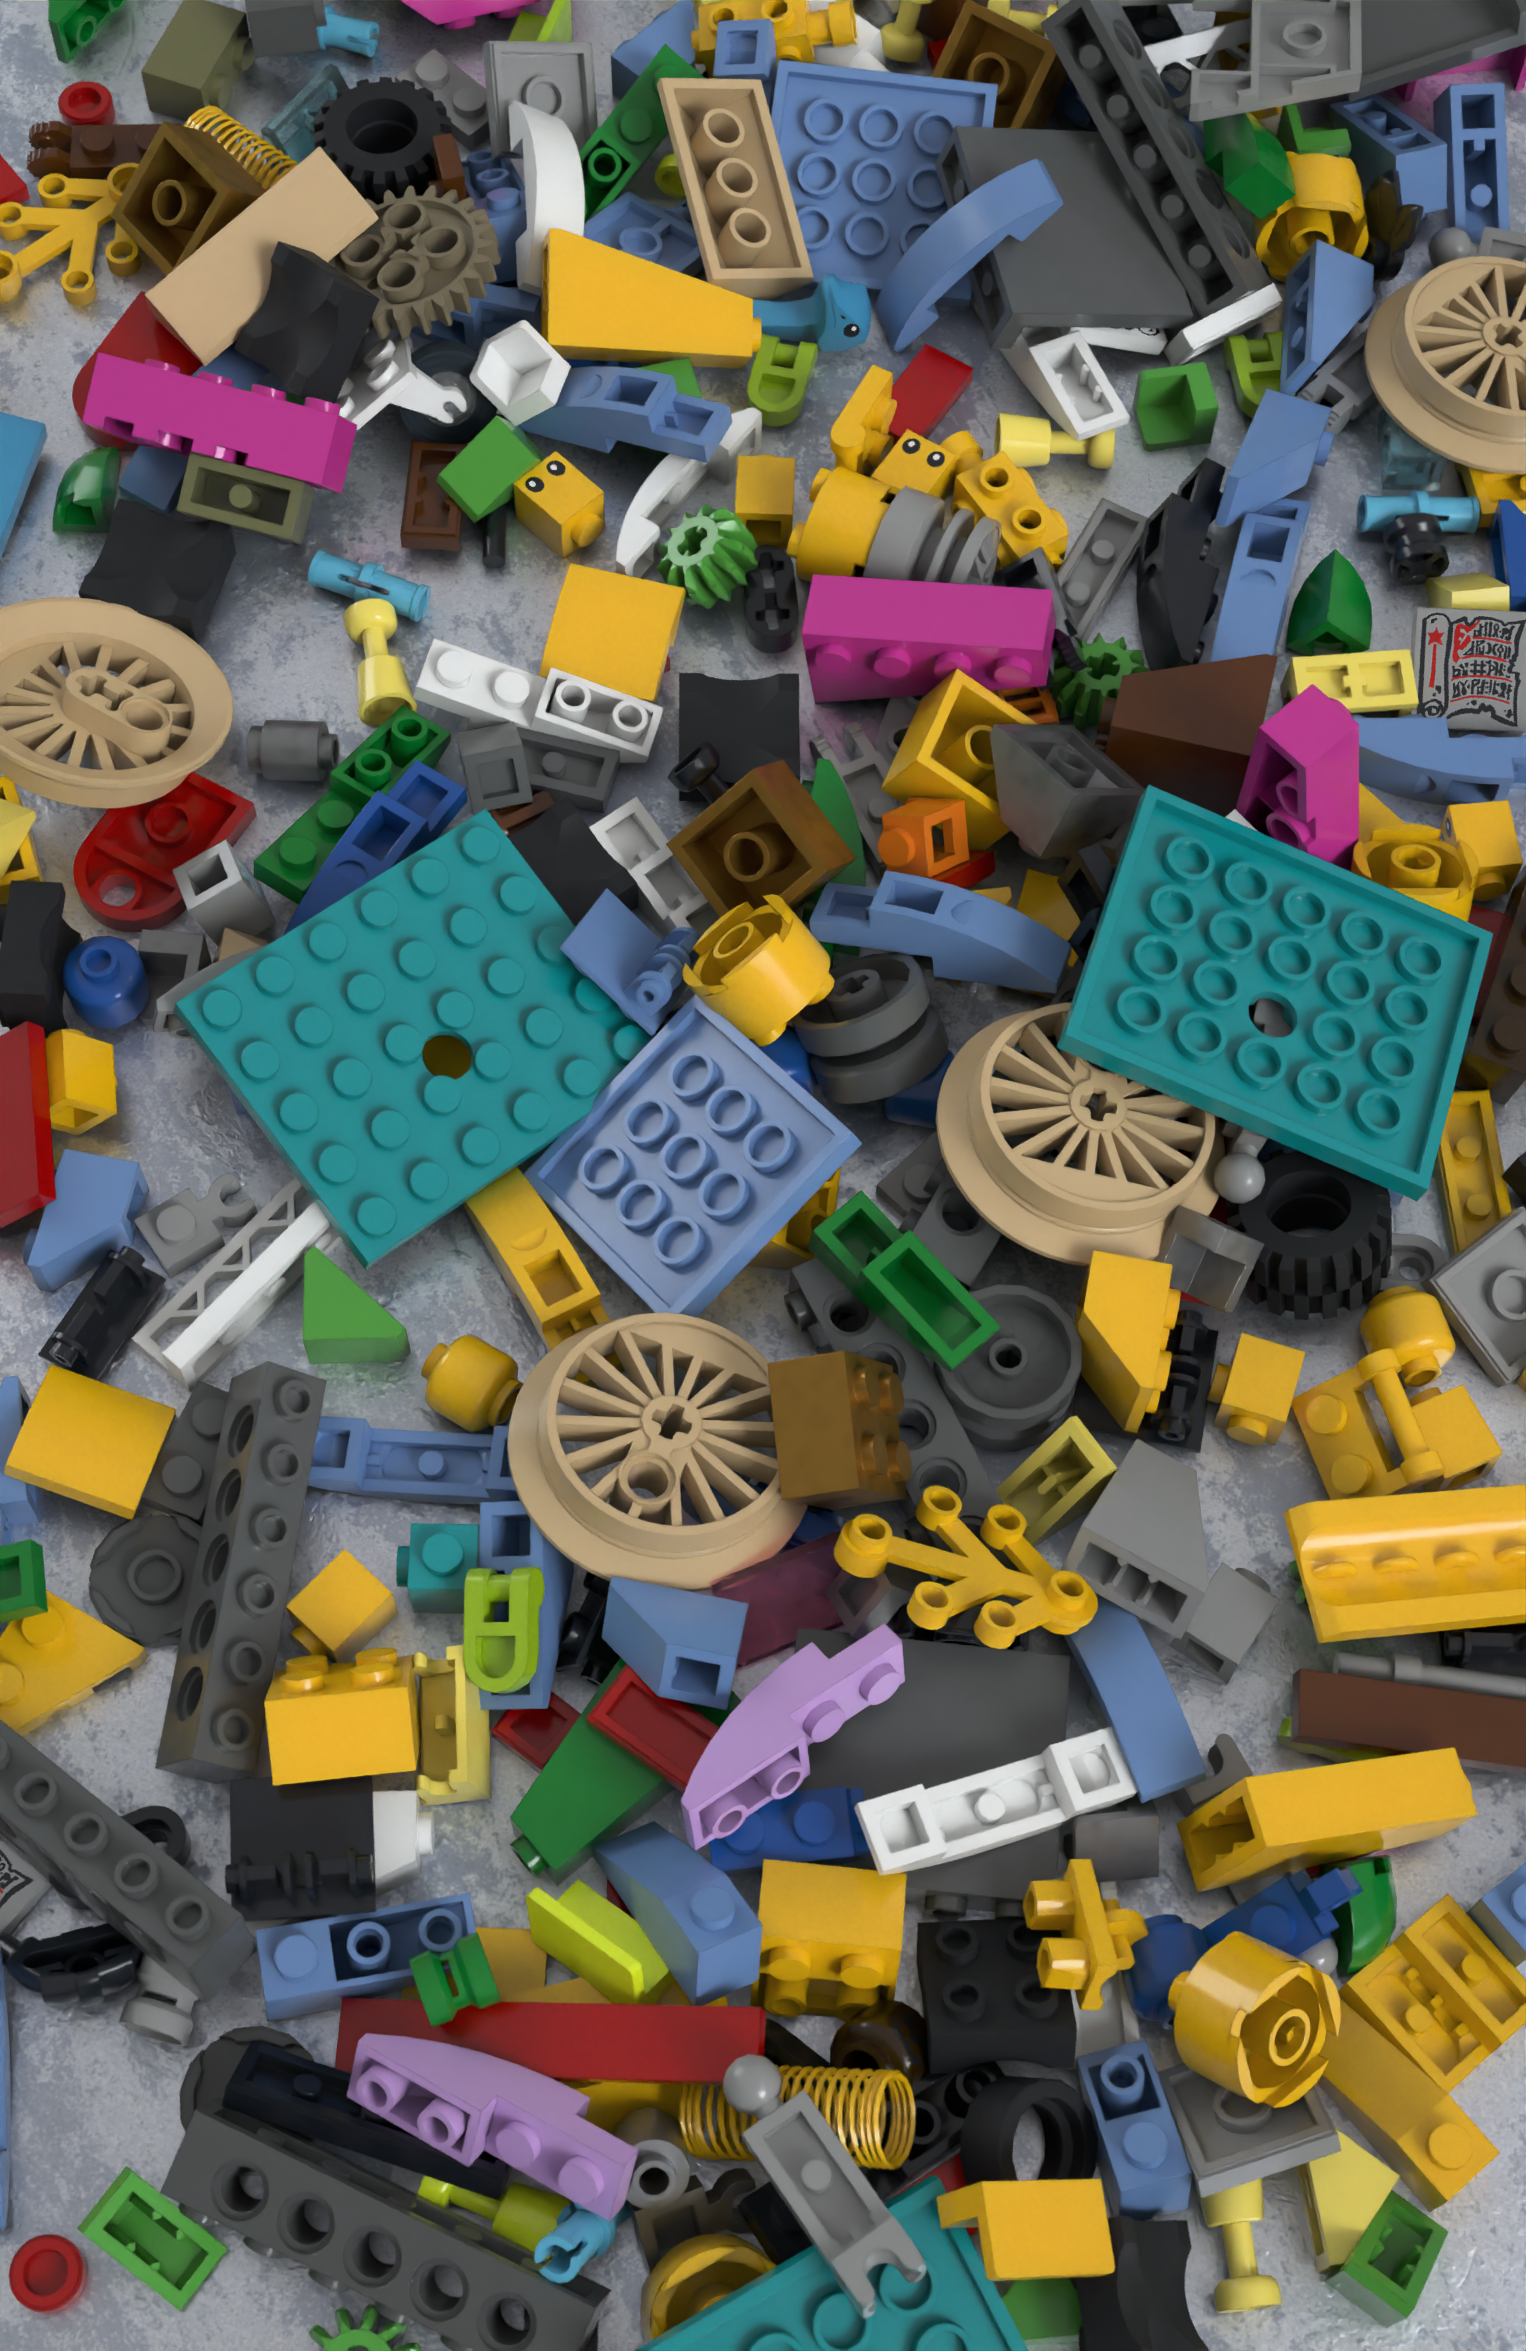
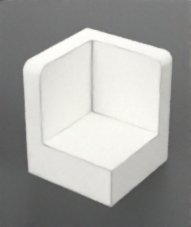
M521 320L485 340L478 355V360L475 362L470 374V381L514 426H517L555 406L571 366L527 321Z

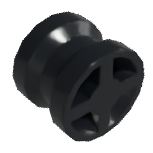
M1413 513L1396 519L1385 528L1383 540L1387 552L1393 555L1389 565L1393 579L1396 582L1404 585L1424 584L1427 578L1440 577L1448 569L1450 562L1446 548L1439 543L1443 533L1437 517L1427 513Z

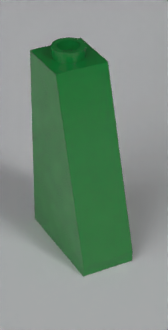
M621 1657L510 1816L513 1833L517 1837V1839L509 1844L514 1854L535 1878L545 1871L557 1886L593 1857V1846L617 1837L675 1789L674 1786L587 1724L586 1717L626 1666L627 1663ZM731 1690L727 1710L688 1702L684 1703L720 1728L731 1712L742 1701Z

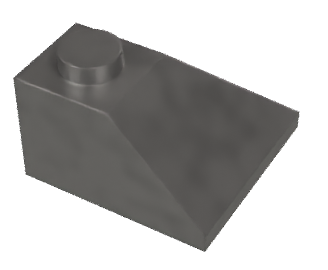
M995 724L990 733L1000 818L1019 837L1018 844L1030 855L1044 860H1048L1051 857H1072L1078 850L1099 842L1135 814L1140 797L1145 789L1073 725Z

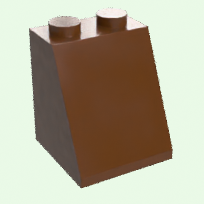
M1262 654L1123 675L1117 699L1105 696L1095 746L1144 789L1151 785L1226 817L1236 809L1258 729L1264 723L1278 657Z

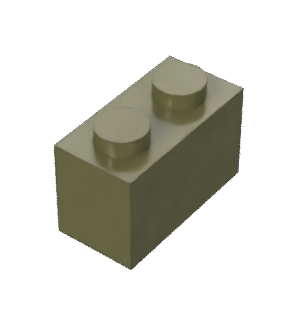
M183 0L141 70L149 111L186 122L192 114L204 107L215 106L219 109L227 107L232 96L233 85L242 70L246 71L249 69L254 58L246 12L206 0ZM215 117L208 119L201 127H205Z
M190 452L177 511L190 518L202 521H216L228 524L233 529L302 546L315 489L303 481Z

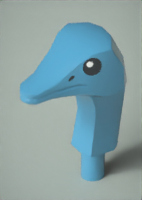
M824 274L810 298L790 302L753 299V317L761 319L762 334L780 337V340L818 344V347L823 352L846 351L863 344L870 331L872 313L866 285L844 281L837 278L835 274Z

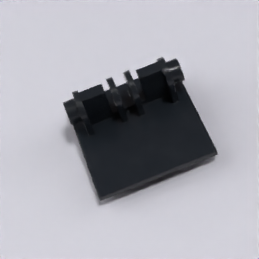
M1194 1310L1178 1311L1176 1324L1173 1330L1170 1329L1165 1350L1172 1352L1166 1389L1160 1392L1156 1413H1144L1137 1433L1124 1431L1081 1374L1077 1382L1072 1416L1077 1415L1089 1432L1134 1441L1139 1439L1145 1443L1200 1453L1218 1331L1208 1329L1202 1323L1203 1315Z
M372 1775L274 1786L272 1777L230 1780L231 1864H227L225 1867V1885L227 1894H231V1906L242 1914L245 1922L376 1912Z

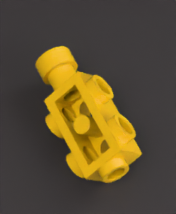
M725 0L720 3L699 6V30L691 31L692 49H695V63L697 65H705L709 79L715 78L713 71L718 21L770 19L774 25L777 67L778 60L805 63L815 62L814 46L833 43L835 48L854 46L858 43L857 24L852 0L831 2L828 4V9L811 11L808 0Z
M959 431L946 438L939 446L956 454L953 501L950 506L952 517L964 507L975 514L974 528L984 516L995 519L1002 524L994 573L1042 546L1051 559L1055 573H1057L1065 557L1069 538L1068 527L1062 515L1056 509H1049L1036 493L1035 484L1029 473L1022 467L1017 468L1004 451L984 461L982 458L983 449L968 431Z

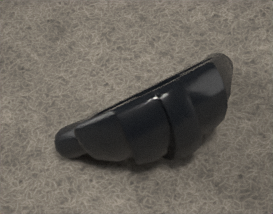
M109 1923L64 1932L60 1936L43 1938L41 1941L32 1936L25 1938L21 1942L9 1934L0 1933L3 1965L7 1967L9 1974L26 1989L41 1995L45 2004L67 2005L78 2002L80 2007L83 2008L100 2005L104 2002V1995L120 1991L134 1982L135 1971L138 1969L144 1954L142 1950Z

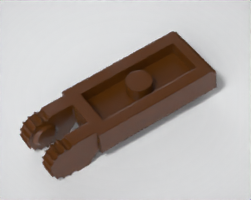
M60 121L36 122V125H32V128H29V143L35 149L30 151V155H27V169L29 174H33V177H38L39 179L48 174L59 173L67 178L107 180L111 170L118 165L124 163L139 164L161 124L72 125V128Z

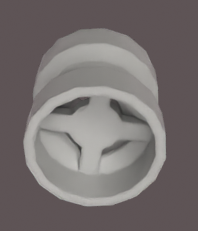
M144 1953L137 1971L140 1981L136 1997L126 2001L119 2024L131 2031L159 2041L186 2046L194 2026L190 2013L194 2002L199 1998Z

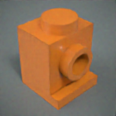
M913 796L906 799V805L882 814L883 830L878 840V853L883 862L886 863L888 871L931 878L970 860L964 799ZM942 822L944 846L933 845L931 826Z

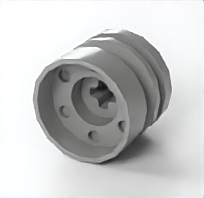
M905 486L891 502L879 526L870 549L863 578L990 586L997 563L996 555L1001 538L1002 524L995 519L984 516L974 528L975 514L963 507L955 514L947 528L943 529L945 502L940 498Z

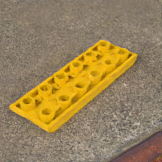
M1526 1484L1316 1501L1290 1508L1284 1513L1318 1643L1526 1623Z

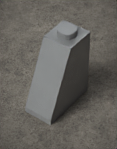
M1136 1439L1081 1525L1060 1570L1078 1574L1091 1586L1096 1594L1179 1640L1182 1639L1209 1587L1197 1472L1143 1441Z

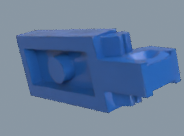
M845 1786L805 1790L793 1792L782 1799H773L747 1816L735 1832L724 1838H715L709 1842L711 1863L726 1873L728 1877L762 1873L764 1859L819 1865L853 1863L855 1856L871 1853L854 1809L857 1803L865 1801L863 1788L846 1789Z
M1349 1866L1341 1870L1335 1868L1314 1882L1306 1869L1295 1874L1284 1876L1201 1930L1206 1935L1209 1948L1224 1940L1228 1934L1234 1931H1241L1296 1958H1300L1332 1937L1330 1933L1339 1927L1331 1911L1364 1890Z

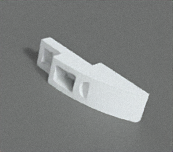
M433 638L413 695V699L469 718L467 731L514 722L516 727L620 751V763H646L664 710L661 706L551 667L546 679Z

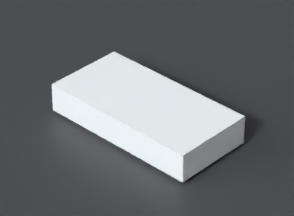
M1272 283L1182 329L1163 351L1171 366L1182 365L1223 344L1226 336L1240 335L1263 323L1281 305L1282 298Z

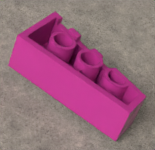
M101 352L97 353L82 419L84 424L133 444L189 457L191 452L303 481L311 487L339 494L342 493L358 426L339 416L341 406L325 400L306 397L303 406L285 401L287 393L270 387L252 384L251 392L232 387L233 380L212 373L199 371L198 378L181 374L179 367L161 361L146 359L145 364Z
M813 574L801 636L814 702L927 695L956 669H959L988 690L1046 686L1056 626L1053 590Z

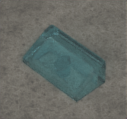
M332 63L326 66L261 129L263 140L275 146L277 150H281L284 155H288L292 160H296L298 164L315 150L313 138L315 133L314 122L316 115H322L321 106L327 99L336 100V92L345 86L348 87L338 67ZM276 162L271 165L270 171L275 167ZM283 167L278 170V175L282 172Z

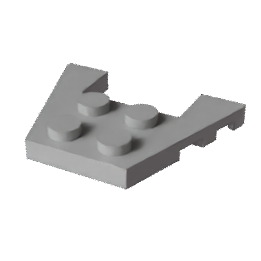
M1193 0L1192 11L1250 13L1249 71L1192 69L1189 122L1210 120L1359 91L1362 75L1361 0Z

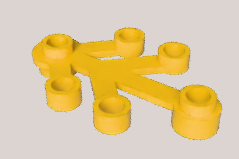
M124 163L118 165L111 170L107 180L67 178L59 173L45 175L37 185L41 204L44 208L23 207L17 202L1 204V238L8 241H16L24 238L29 230L51 232L15 255L8 251L0 250V303L8 302L17 296L23 283L22 278L71 246L69 267L61 277L64 297L68 303L75 306H85L93 302L98 293L92 270L99 228L113 219L110 215L139 164ZM54 191H62L58 194H50ZM74 200L95 202L86 209H68ZM17 219L16 222L6 223L9 220ZM116 222L114 240L107 244L105 255L109 270L117 276L127 277L135 274L140 269L141 258L136 242ZM122 255H129V257L125 259H116ZM78 284H85V286L82 288H73Z
M931 1486L925 1489L915 1514L918 1521L927 1529L935 1531L954 1553L892 1536L890 1525L881 1517L873 1514H861L846 1522L833 1549L834 1558L839 1566L857 1577H877L884 1572L889 1562L955 1581V1583L946 1587L932 1581L921 1582L916 1586L907 1605V1613L915 1624L925 1629H940L946 1624L949 1617L999 1595L1022 1600L1023 1602L1015 1606H1011L1003 1601L993 1600L985 1603L974 1624V1632L982 1643L995 1649L1009 1647L1016 1636L1040 1625L1056 1634L1068 1635L1075 1633L1092 1621L1098 1609V1600L1094 1590L1081 1576L1071 1571L1053 1569L1022 1536L1027 1523L1024 1516L1017 1509L1003 1504L992 1506L981 1525L980 1534L989 1546L1002 1550L1021 1573L1005 1568L958 1518L962 1508L961 1500L952 1490L942 1486Z

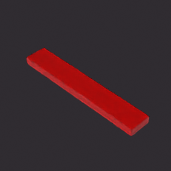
M342 1998L335 2069L352 2073L358 2041L368 2033L424 2039L479 2051L521 2065L556 2081L723 2086V2078L727 2068L735 2059L748 2054L764 2056L766 2011L761 2007L501 2001L482 2009L469 2005L457 2010L453 2020L432 2028L422 2000Z

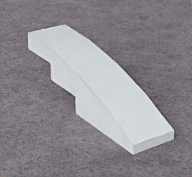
M975 298V300H974V310L976 311L977 315L979 316V318H980L981 321H982V318H981V315H980V312H979V308H978V305H977V302H976V298ZM1024 327L1011 349H999L1025 387L1046 412L1076 441L1129 423L1130 416L1080 331L1062 336L1059 327Z
M637 796L589 827L604 849L637 882L638 906L664 937L679 927L693 928L701 937L720 918L667 847L666 843L669 840ZM697 960L691 965L692 969L694 968Z

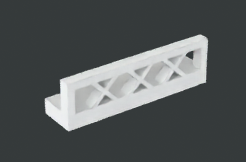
M296 1176L131 1338L134 1345L190 1393L194 1390L198 1380L202 1382L304 1279L305 1253L315 1246L327 1256L343 1240L315 1202L296 1219V1201L306 1192ZM287 1211L288 1219L278 1220ZM281 1234L252 1263V1245L262 1235ZM243 1255V1264H234ZM237 1278L207 1307V1290L217 1280ZM197 1301V1309L188 1310ZM190 1324L166 1349L156 1342L172 1325Z

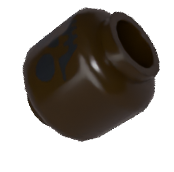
M890 1999L877 2001L870 2007L860 2010L836 2031L830 2046V2065L838 2070L841 2068H848L849 2070L859 2068L861 2071L872 2069L874 2072L880 2069L899 2070L908 2079L913 2090L920 2079L929 2073L925 2020L917 2010L904 2002ZM849 2080L848 2083L850 2094L853 2087L851 2080ZM863 2081L860 2084L861 2095L865 2087ZM886 2084L884 2089L885 2100L891 2102L890 2090Z

